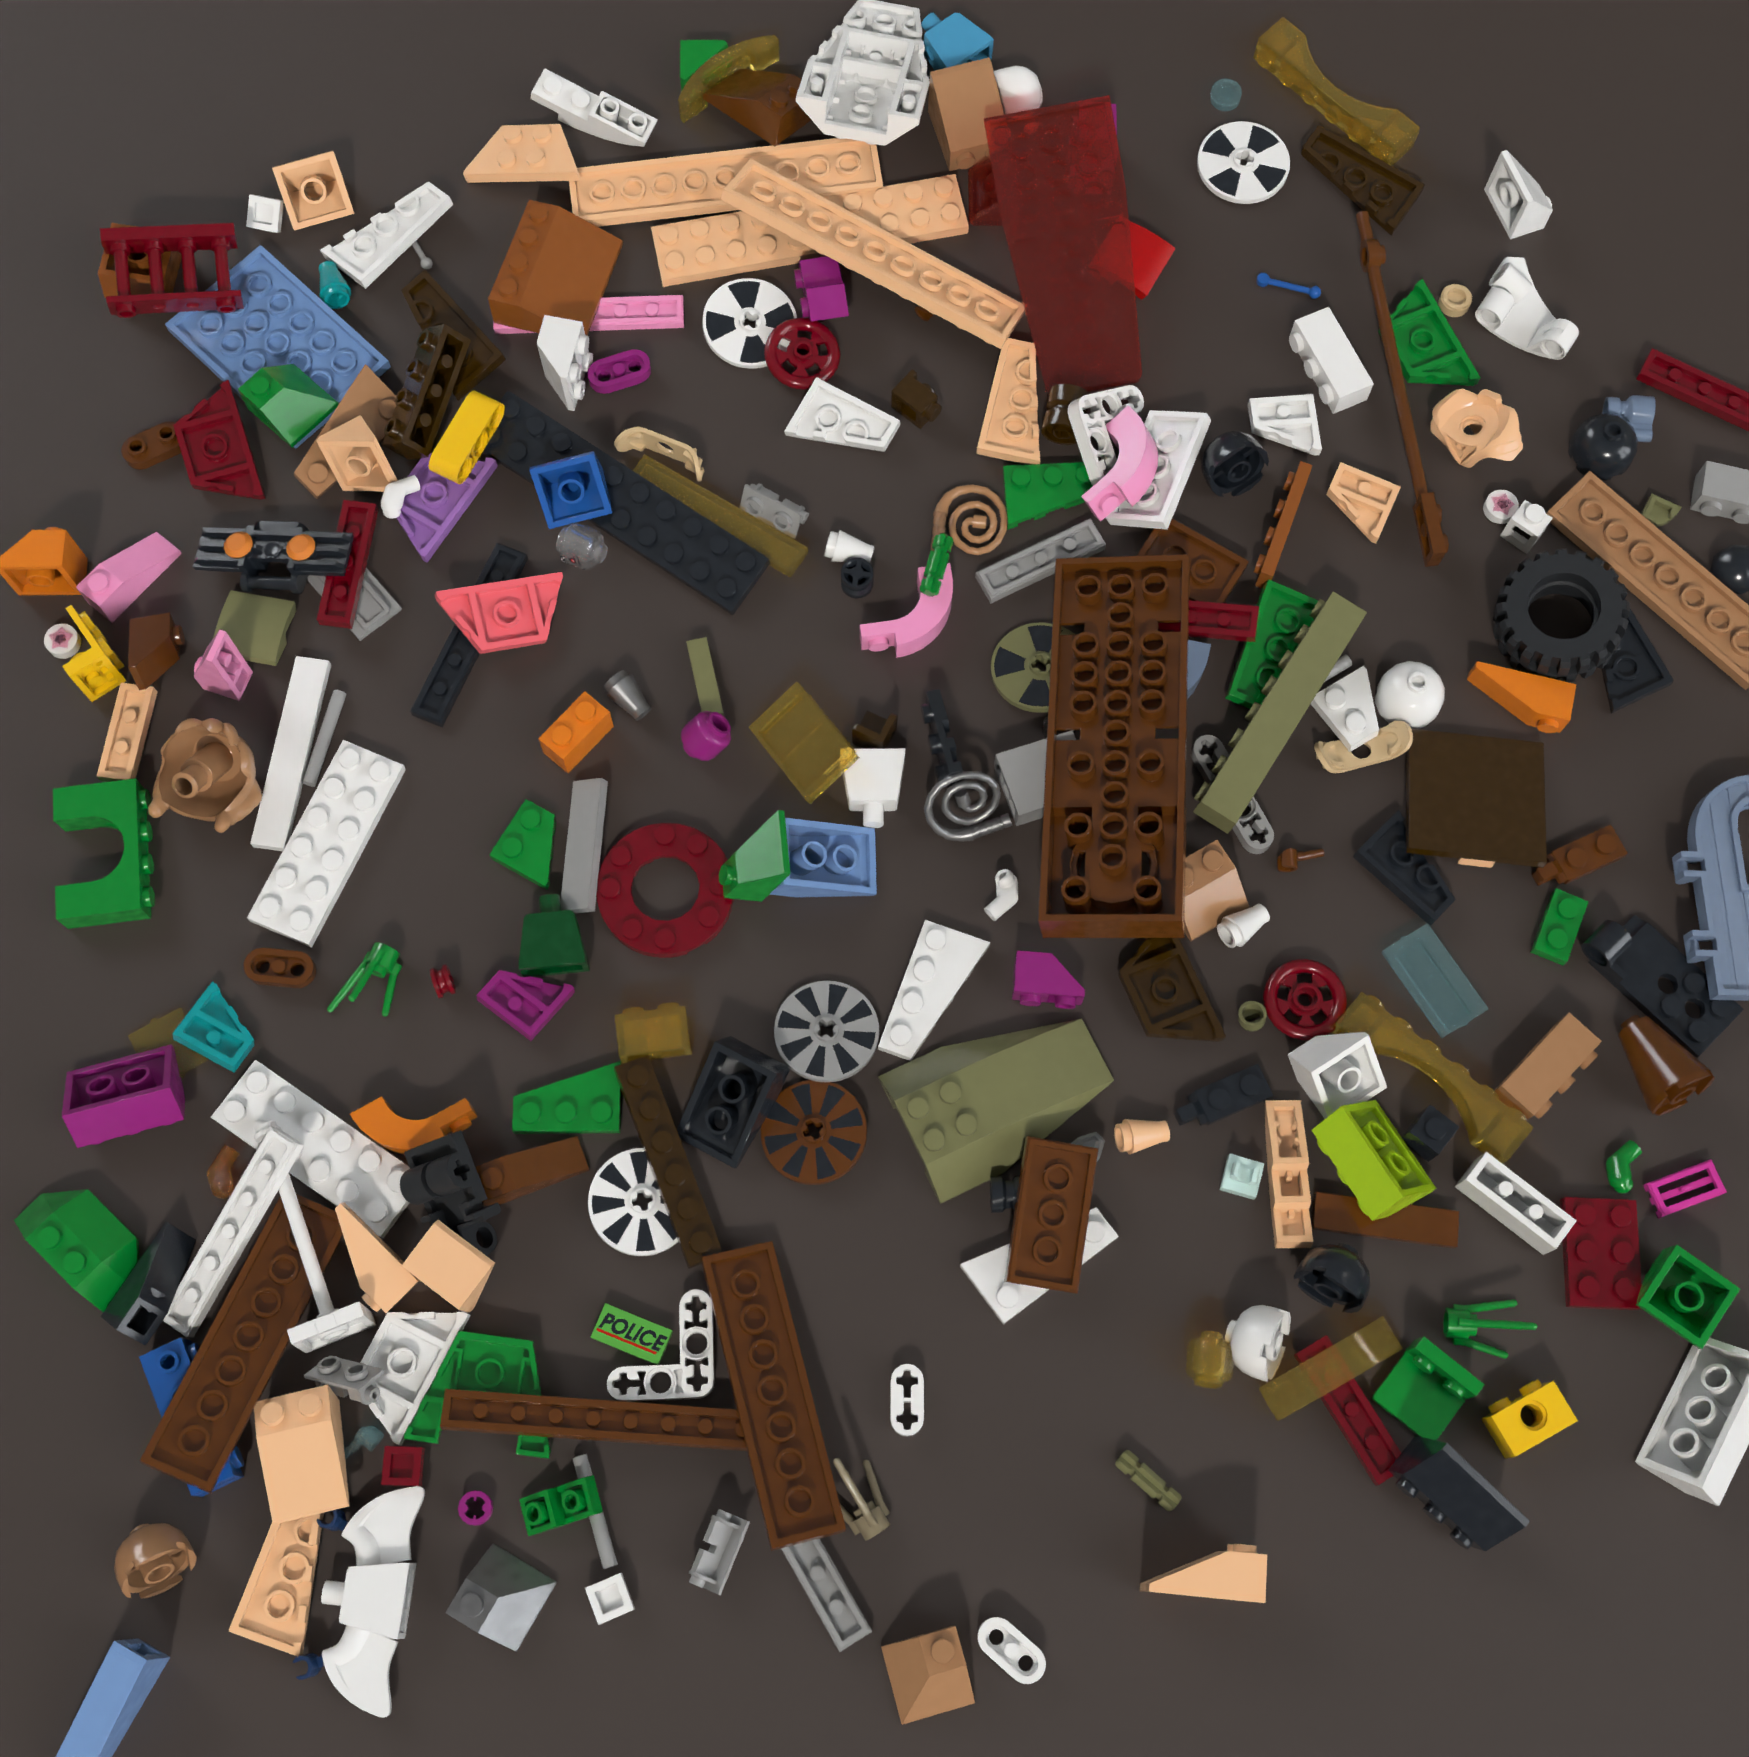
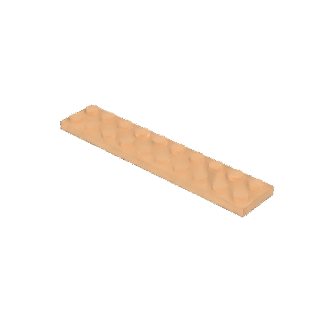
M833 138L780 144L775 147L772 145L577 168L580 174V181H569L573 214L600 227L737 211L738 209L721 200L723 189L750 158L822 197L877 191L883 188V181L876 144L871 145L863 141L847 138Z
M751 158L723 189L721 200L732 205L735 209L753 216L763 224L783 232L791 239L811 247L818 253L826 255L846 268L854 270L874 283L882 285L902 298L912 301L930 313L940 316L955 324L958 328L970 332L999 349L1003 347L1026 310L1027 306Z
M956 174L883 186L882 189L877 191L824 197L910 244L968 234L969 230ZM743 211L651 227L663 287L799 263L800 260L826 256L797 240L791 239L783 232L763 224L760 220Z

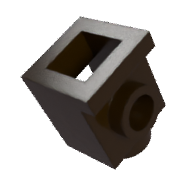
M913 369L891 391V407L919 429L928 421L933 422L942 410V406L937 403L938 395H936L934 389L926 383H920L917 380V372Z

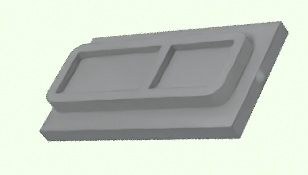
M367 568L364 574L353 629H350L359 641L402 610L400 605ZM308 575L307 581L322 597L326 576Z

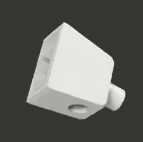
M905 748L841 749V769L849 810L863 811L864 827H882L884 825L883 811L897 810L905 766Z

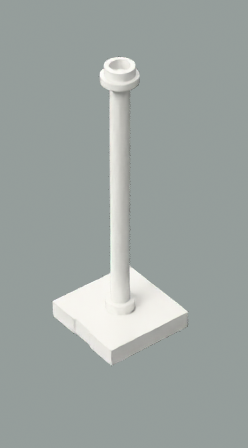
M275 1121L261 1123L254 1128L256 1133L254 1139L260 1143L270 1126L277 1127L280 1130L281 1127L277 1126ZM288 1172L279 1188V1193L320 1314L317 1316V1319L288 1329L287 1333L293 1346L308 1353L374 1327L376 1323L372 1312L360 1302L341 1309H334Z

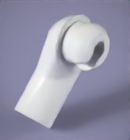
M1002 869L997 872L995 876L997 897L984 908L986 914L993 921H996L1018 901V880L1008 869Z

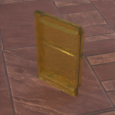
M797 681L749 726V729L809 804L860 758L856 754L855 749L812 696Z

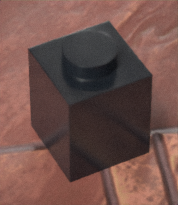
M1429 1105L1419 1113L1403 1134L1402 1139L1409 1148L1429 1162L1441 1153L1459 1129V1126L1432 1105Z

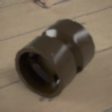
M1058 384L1051 387L1046 404L1047 411L1044 414L1041 428L1042 435L1047 440L1056 444H1076L1077 441L1068 416V406L1070 402L1089 393L1083 388L1072 384ZM1088 409L1083 410L1084 414H1087Z

